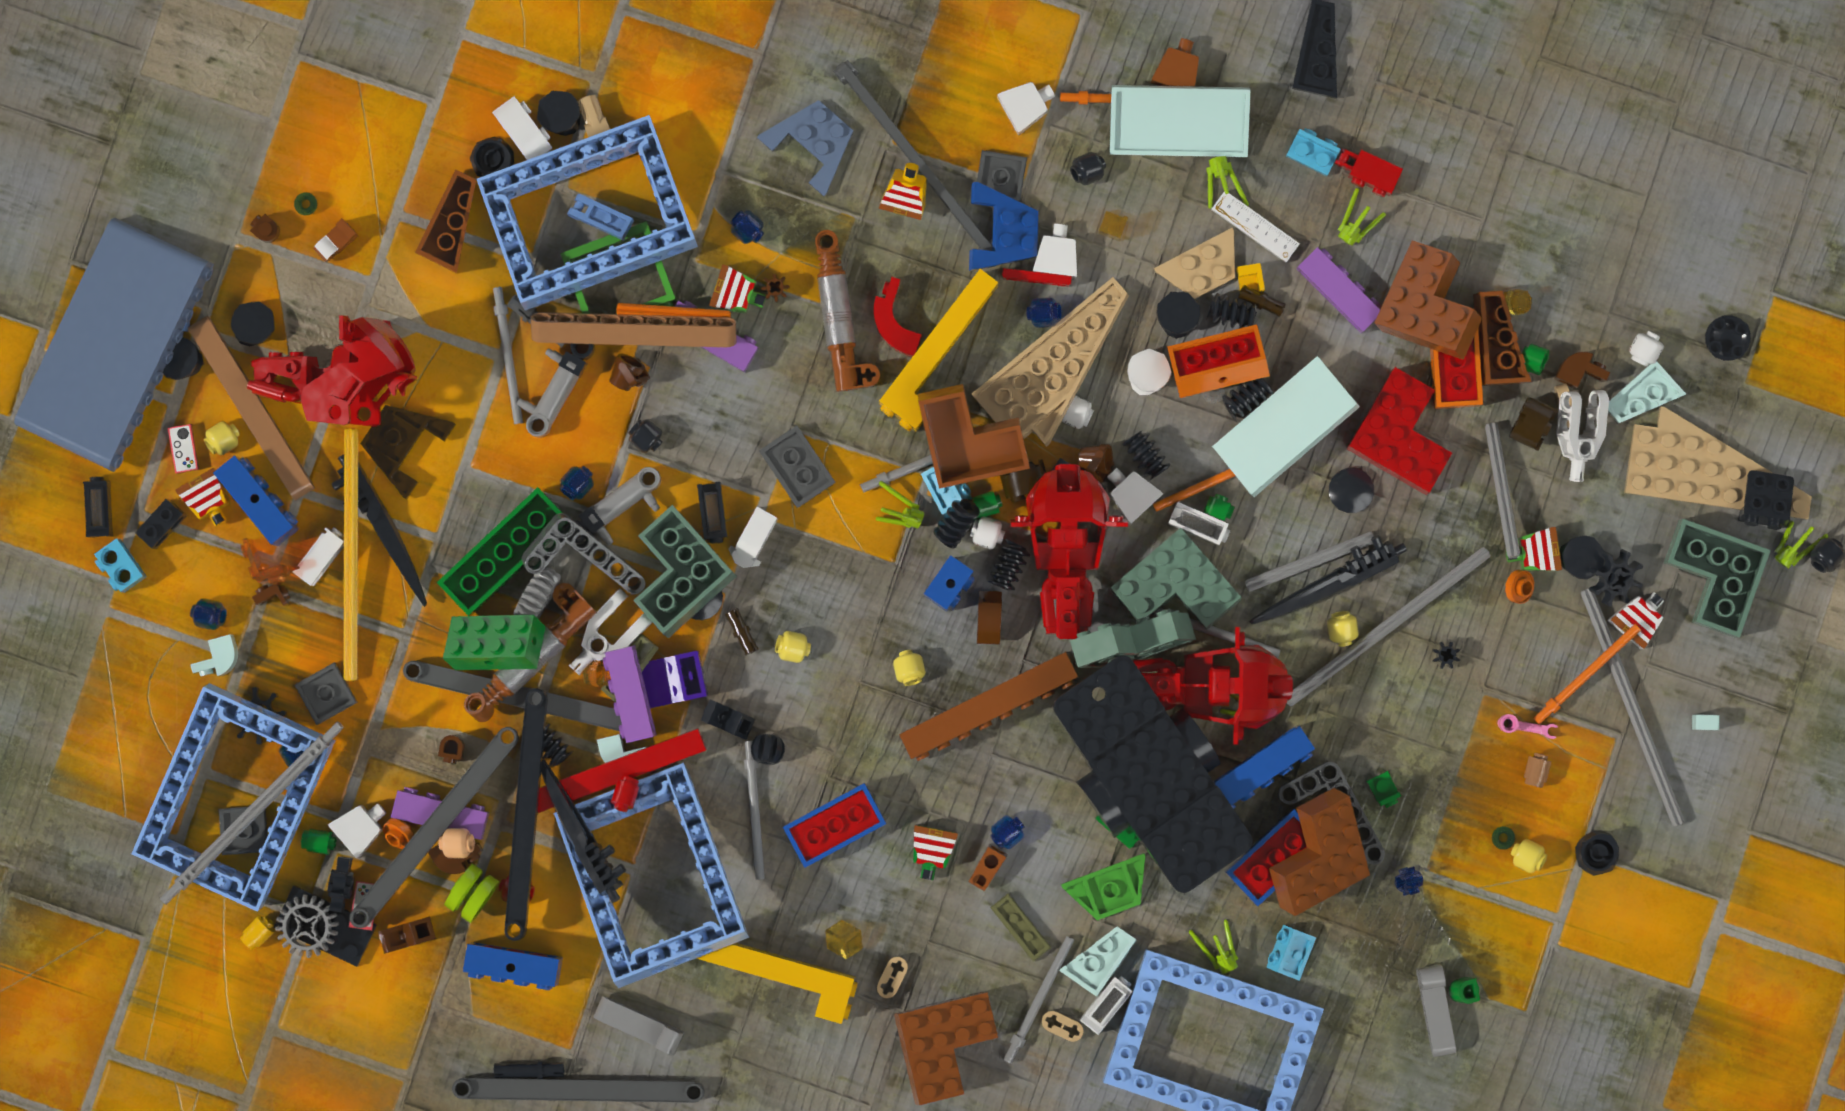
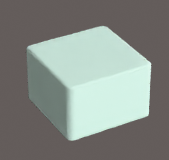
M1692 715V730H1719V715Z

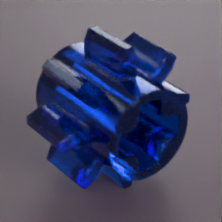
M1414 866L1399 869L1400 875L1395 877L1396 888L1403 892L1404 896L1420 893L1418 887L1423 886L1422 874L1415 870Z

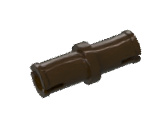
M1246 285L1242 286L1241 294L1239 293L1238 295L1239 299L1255 304L1256 309H1264L1278 317L1282 315L1283 308L1286 306V303L1269 297L1268 293H1260Z
M736 608L726 613L725 616L734 631L733 636L738 638L745 656L759 650L749 632L751 628L746 626L739 609Z

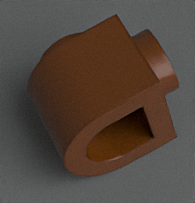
M266 214L262 217L260 215L256 216L250 224L253 227L250 232L265 243L276 241L280 235L278 224Z
M448 735L441 740L438 756L443 757V762L457 764V760H463L465 748L463 740L456 735Z

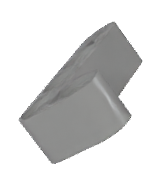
M1437 964L1416 968L1432 1056L1438 1057L1455 1054L1456 1045L1444 987L1446 986L1443 967Z
M602 996L593 1018L650 1043L656 1049L672 1056L675 1055L685 1033L605 996Z

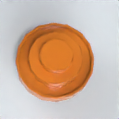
M1518 569L1510 574L1505 584V592L1509 601L1524 604L1531 598L1535 582L1530 572Z
M392 818L383 825L382 830L385 838L394 847L403 849L414 836L412 826L407 821Z

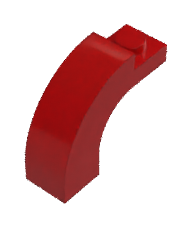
M891 277L890 282H885L882 294L886 295L885 298L875 297V323L881 337L891 348L901 354L913 357L918 350L922 334L901 327L895 320L893 304L901 280Z

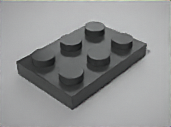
M797 425L759 450L797 508L836 483Z

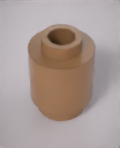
M1534 753L1533 757H1528L1524 778H1526L1525 784L1543 788V784L1547 782L1551 761H1547L1548 756Z

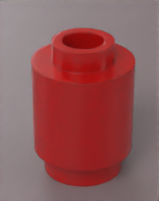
M621 776L620 780L616 783L611 799L614 809L622 812L633 809L639 791L638 780L628 776Z

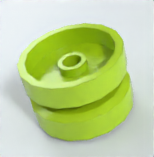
M473 863L459 877L444 903V906L454 912L466 902L461 912V917L469 923H472L479 915L500 882L489 875L480 884H477L483 874V870Z

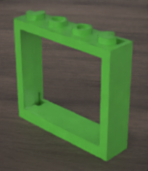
M646 221L631 227L624 241L608 235L560 254L564 265H566L565 263L569 261L572 263L586 257L588 254H595L608 249L610 246L630 241L634 237L638 238L652 233ZM661 260L656 262L655 265L666 295L643 303L644 305L673 306V302L677 301ZM582 290L575 292L582 313L590 314Z

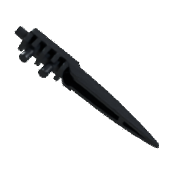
M344 454L338 457L343 466L337 470L341 478L331 483L335 491L344 487ZM358 462V508L362 514L367 513L366 516L391 558L425 607L427 601L403 540L384 504Z
M1376 535L1371 538L1375 547L1374 550L1371 551L1369 549L1363 555L1359 546H1354L1350 550L1355 560L1351 562L1350 560L1346 561L1345 565L1347 568L1339 567L1299 589L1252 618L1249 623L1256 624L1294 612L1344 591L1399 563L1398 555L1406 552L1407 549L1404 543L1393 547L1389 541L1383 544L1380 536Z
M543 758L541 774L576 854L601 896L608 895L612 903L618 901L620 897L616 890L623 883L617 878L626 872L625 867L620 864L612 870L613 865L608 863L607 858L615 852V849L610 844L602 849V845L596 842L594 835L588 829L570 796Z

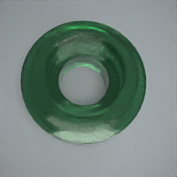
M301 193L294 201V207L301 215H311L317 209V199L311 193ZM305 200L310 201L308 208H303L302 206Z
M1498 827L1492 833V842L1499 849H1508L1515 842V834L1508 827ZM1502 833L1507 835L1505 842L1499 840V836Z

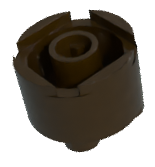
M1527 397L1509 437L1539 451L1544 441L1541 436L1548 435L1552 427L1549 421L1553 422L1558 409L1535 398Z
M1043 459L1038 460V465H1035L1032 461L1029 462L1030 469L999 475L1006 499L1010 498L1012 502L1026 499L1025 494H1029L1037 481L1047 473Z

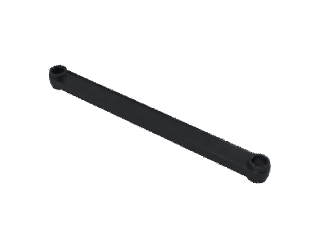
M539 688L529 690L525 698L504 928L506 937L512 941L521 940L525 937L528 924L548 704L546 692ZM536 692L541 695V702L538 705L532 702V696ZM514 924L520 927V934L517 937L511 933V927Z

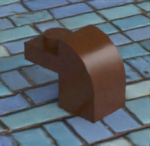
M1578 352L1569 356L1561 363L1554 380L1575 389L1579 386L1584 373L1601 382H1605L1610 372L1605 370L1606 366L1594 361L1593 364L1590 363L1593 356L1592 353Z
M979 591L977 644L1000 645L1001 591Z
M478 842L475 844L474 851L467 858H447L443 851L439 849L438 844L428 854L441 871L448 874H460L468 869L464 862L467 861L470 864L479 859V853L483 849Z
M430 916L378 931L384 954L436 939Z

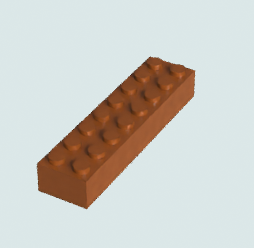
M1064 652L899 735L910 758L916 757L917 761H920L930 756L929 750L937 747L938 751L950 746L949 740L958 737L960 741L972 735L970 730L976 727L982 730L992 725V719L999 716L1000 720L1012 715V709L1018 706L1023 710L1033 705L1032 699L1038 696L1043 700L1055 694L1053 689L1059 686L1065 689L1075 684L1074 679L1078 675L1067 653Z

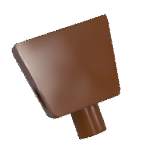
M1181 38L1178 49L1168 47L1153 75L1151 84L1157 86L1195 87L1199 57L1191 54L1194 42Z

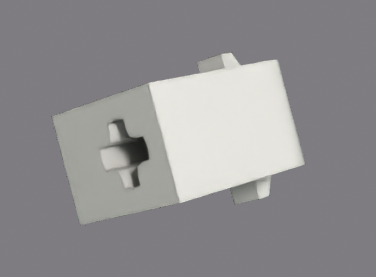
M756 507L736 544V548L733 546L729 548L735 564L743 568L760 566L761 561L757 560V557L778 520L777 517Z

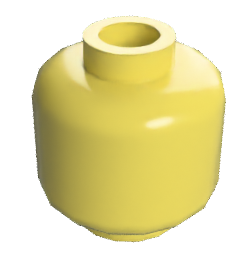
M222 421L208 429L205 433L206 438L204 442L212 454L224 455L238 446L237 437L240 434L233 424L228 425Z
M1349 611L1333 613L1332 617L1327 621L1330 641L1338 643L1340 647L1351 645L1352 641L1359 635L1356 617L1351 615Z
M785 631L782 635H779L775 646V652L779 654L781 660L800 663L805 656L808 657L811 649V644L807 643L805 634Z
M912 650L900 652L899 657L893 662L896 679L905 686L916 685L925 676L926 671L922 656L913 653Z
M1529 839L1523 840L1521 844L1516 843L1511 851V855L1514 856L1513 864L1528 873H1533L1536 870L1540 871L1547 858L1544 847Z

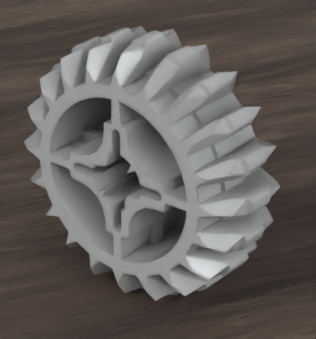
M545 567L540 573L534 574L516 605L514 615H535L539 619L552 599L553 591L560 583L561 575L550 567Z
M303 895L302 903L298 897H295V906L288 901L286 906L289 911L283 908L280 910V913L285 915V917H277L276 921L283 923V926L276 927V931L283 930V934L277 938L278 940L286 938L287 941L282 944L284 948L290 944L292 945L289 953L292 954L298 949V957H302L304 951H306L307 958L312 957V950H314L316 956L321 955L319 947L327 951L329 948L326 942L334 944L335 941L330 935H338V931L332 930V927L339 926V922L331 921V918H335L337 914H328L330 905L325 909L323 908L326 900L321 899L317 904V896H312L309 902L308 895ZM310 907L317 910L318 913L309 918L303 913L301 914L298 909ZM293 915L298 926L291 935L289 923ZM324 918L325 932L321 938L317 925ZM315 920L312 922L311 931L307 930L299 933L303 930L302 926H305L303 922L307 923ZM303 935H307L314 939L316 944L303 945L296 940Z

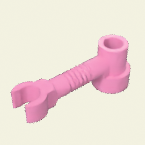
M1511 714L1501 716L1497 723L1498 727L1506 733L1522 730L1542 734L1548 739L1556 738L1548 734V729L1550 727L1558 728L1555 724L1539 725L1518 721ZM1506 719L1509 722V725L1507 727L1504 726V721Z

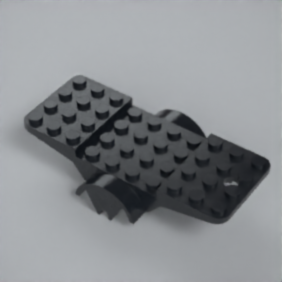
M1127 656L1114 658L1055 700L1053 704L1055 715L1091 770V772L1076 782L1084 791L1089 804L1109 828L1114 838L1130 828L1176 891L1181 893L1191 891L1251 848L1253 844L1251 834L1220 788L1216 786L1208 772L1221 764L1208 739L1183 708L1169 717L1165 707L1131 658ZM1097 687H1101L1105 691V697L1100 701L1092 697V691Z

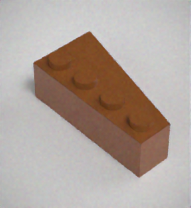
M455 170L415 251L416 254L456 274L476 185V179L458 170Z
M1503 291L1473 294L1474 309L1482 317L1478 327L1482 386L1532 382L1524 364L1525 359L1517 342L1518 337L1511 323L1512 319Z

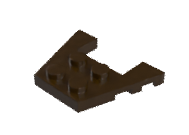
M385 405L381 411V424L377 427L371 426L360 444L397 488L403 498L408 499L419 482L399 470L403 461L424 429L445 442L456 424Z

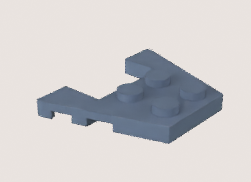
M818 100L759 134L757 139L773 152L788 134L824 165L809 181V184L825 197L853 134V130Z

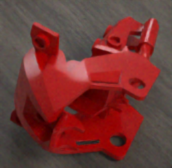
M339 315V339L343 341V345L334 348L330 366L319 368L317 357L304 356V352H290V357H283L282 352H270L269 357H261L251 361V367H254V381L250 380L248 382L247 389L252 390L253 394L286 403V401L297 404L302 403L306 421L377 427L381 424L380 407L391 394L396 396L397 388L401 396L404 397L407 386L416 381L417 376L413 375L416 368L411 353L404 341L393 330L390 321L366 317L350 320L348 316ZM277 375L291 378L297 388L274 382V379ZM387 384L388 389L383 393L377 402L373 401L375 397L379 394V392L383 389V387ZM363 407H367L371 412L370 418L366 421H362L358 415L359 410Z
M1060 464L1055 467V470L1045 473L1026 497L1028 516L1018 515L1015 516V519H1010L1011 527L1030 526L1037 570H1048V578L1043 582L1042 592H1040L1043 627L1046 628V634L1056 635L1059 639L1078 638L1077 634L1089 631V628H1091L1095 592H1092L1093 587L1090 580L1086 577V570H1098L1107 526L1128 527V520L1123 519L1121 515H1111L1107 519L1110 502L1108 494L1090 472L1081 470V467L1077 464ZM1046 522H1061V529L1047 526V542H1037L1036 526H1041ZM1077 522H1092L1099 526L1096 542H1088V526L1077 529ZM1054 599H1056V616H1055Z
M1235 627V647L1184 655V666H1176L1172 661L1163 660V658L1133 660L1165 707V711L1174 708L1176 705H1184V710L1192 718L1234 725L1233 744H1239V740H1243L1244 727L1257 729L1279 715L1284 710L1287 700H1290L1293 694V679L1288 674L1285 664L1260 645L1245 646V632H1241V627ZM1235 653V657L1239 662V678H1230V666H1213V656ZM1230 694H1239V708L1234 718L1212 717V706L1229 707Z

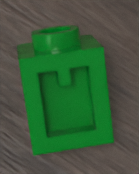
M1388 771L1366 781L1379 806L1385 805L1388 808L1398 803L1397 798L1401 797V794L1398 792Z

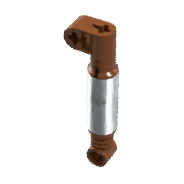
M831 230L820 231L815 238L817 255H820L818 261H821V263H818V266L822 267L819 269L817 282L821 298L822 317H824L823 325H825L826 346L831 352L836 392L874 387L880 380L879 369L873 364L856 365L854 347L856 346L854 325H852L846 272L842 269V266H839L841 260H838V258L841 257L837 254L840 252L837 235ZM825 236L833 239V245L829 248H824L820 244L821 239ZM861 368L862 375L866 374L868 369H870L871 373L876 374L870 382H867L866 378H862L863 385L858 386L856 369Z
M562 583L556 586L553 591V599L564 613L552 624L546 625L537 669L497 670L490 681L492 684L488 683L486 685L488 688L482 689L483 693L480 691L472 693L465 699L464 709L478 722L488 721L493 716L494 705L498 706V701L502 702L504 700L503 696L506 698L516 694L549 660L551 661L561 649L565 648L567 640L597 613L572 585ZM570 597L575 603L571 605L567 598Z

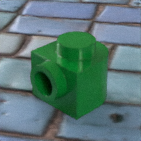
M1531 343L1529 347L1525 346L1522 351L1525 359L1524 364L1528 372L1540 376L1549 359V350Z
M1215 494V497H1209L1203 513L1224 522L1226 518L1231 519L1235 506L1227 502L1228 498Z
M1463 977L1454 980L1449 987L1450 998L1455 1002L1466 1004L1480 1001V988L1477 979Z

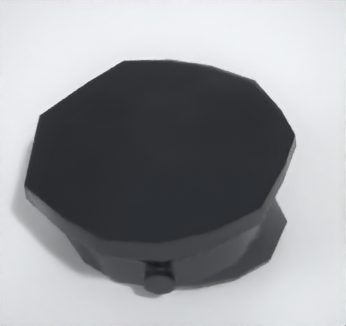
M551 91L539 100L537 120L543 128L550 132L563 136L571 135L580 126V106L572 93Z
M491 137L476 143L472 150L470 161L476 175L483 177L514 165V152L504 140Z
M1170 292L1157 304L1156 314L1161 327L1167 335L1177 339L1186 336L1197 325L1200 318V306L1187 292Z
M259 301L240 304L234 311L231 319V329L239 343L250 347L269 339L275 330L273 311Z
M182 337L180 342L176 343L172 351V360L169 364H166L163 375L168 379L180 380L197 374L204 365L202 354L196 348V345L189 339Z
M1586 535L1577 536L1562 545L1559 550L1561 566L1578 579L1588 580L1595 576L1589 571L1591 567L1597 570L1603 568L1604 557L1602 553L1605 551L1594 537Z
M1592 831L1584 835L1575 847L1578 866L1593 876L1612 871L1618 862L1619 846L1609 833Z

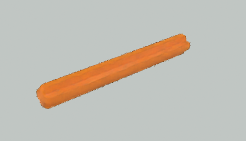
M618 303L616 309L617 314L731 318V312L727 310Z

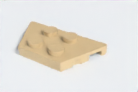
M1233 228L1155 267V273L1161 275L1181 291L1189 293L1194 300L1235 279Z

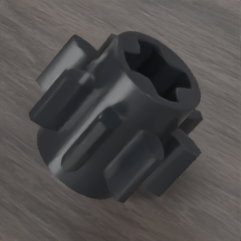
M1439 642L1440 649H1432L1437 657L1432 661H1439L1441 663L1440 669H1443L1445 664H1448L1449 668L1452 669V662L1460 661L1456 657V653L1460 649L1454 650L1452 648L1453 642H1449L1447 647L1444 646L1443 642ZM1448 649L1449 655L1452 657L1443 661L1444 657L1441 655V652H1445Z

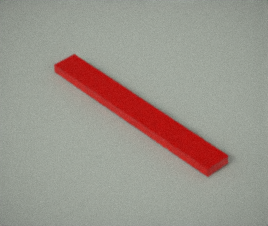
M697 728L559 781L571 800H575L615 785L621 776L634 778L706 751L707 748L700 730ZM546 785L540 787L538 813L554 807Z

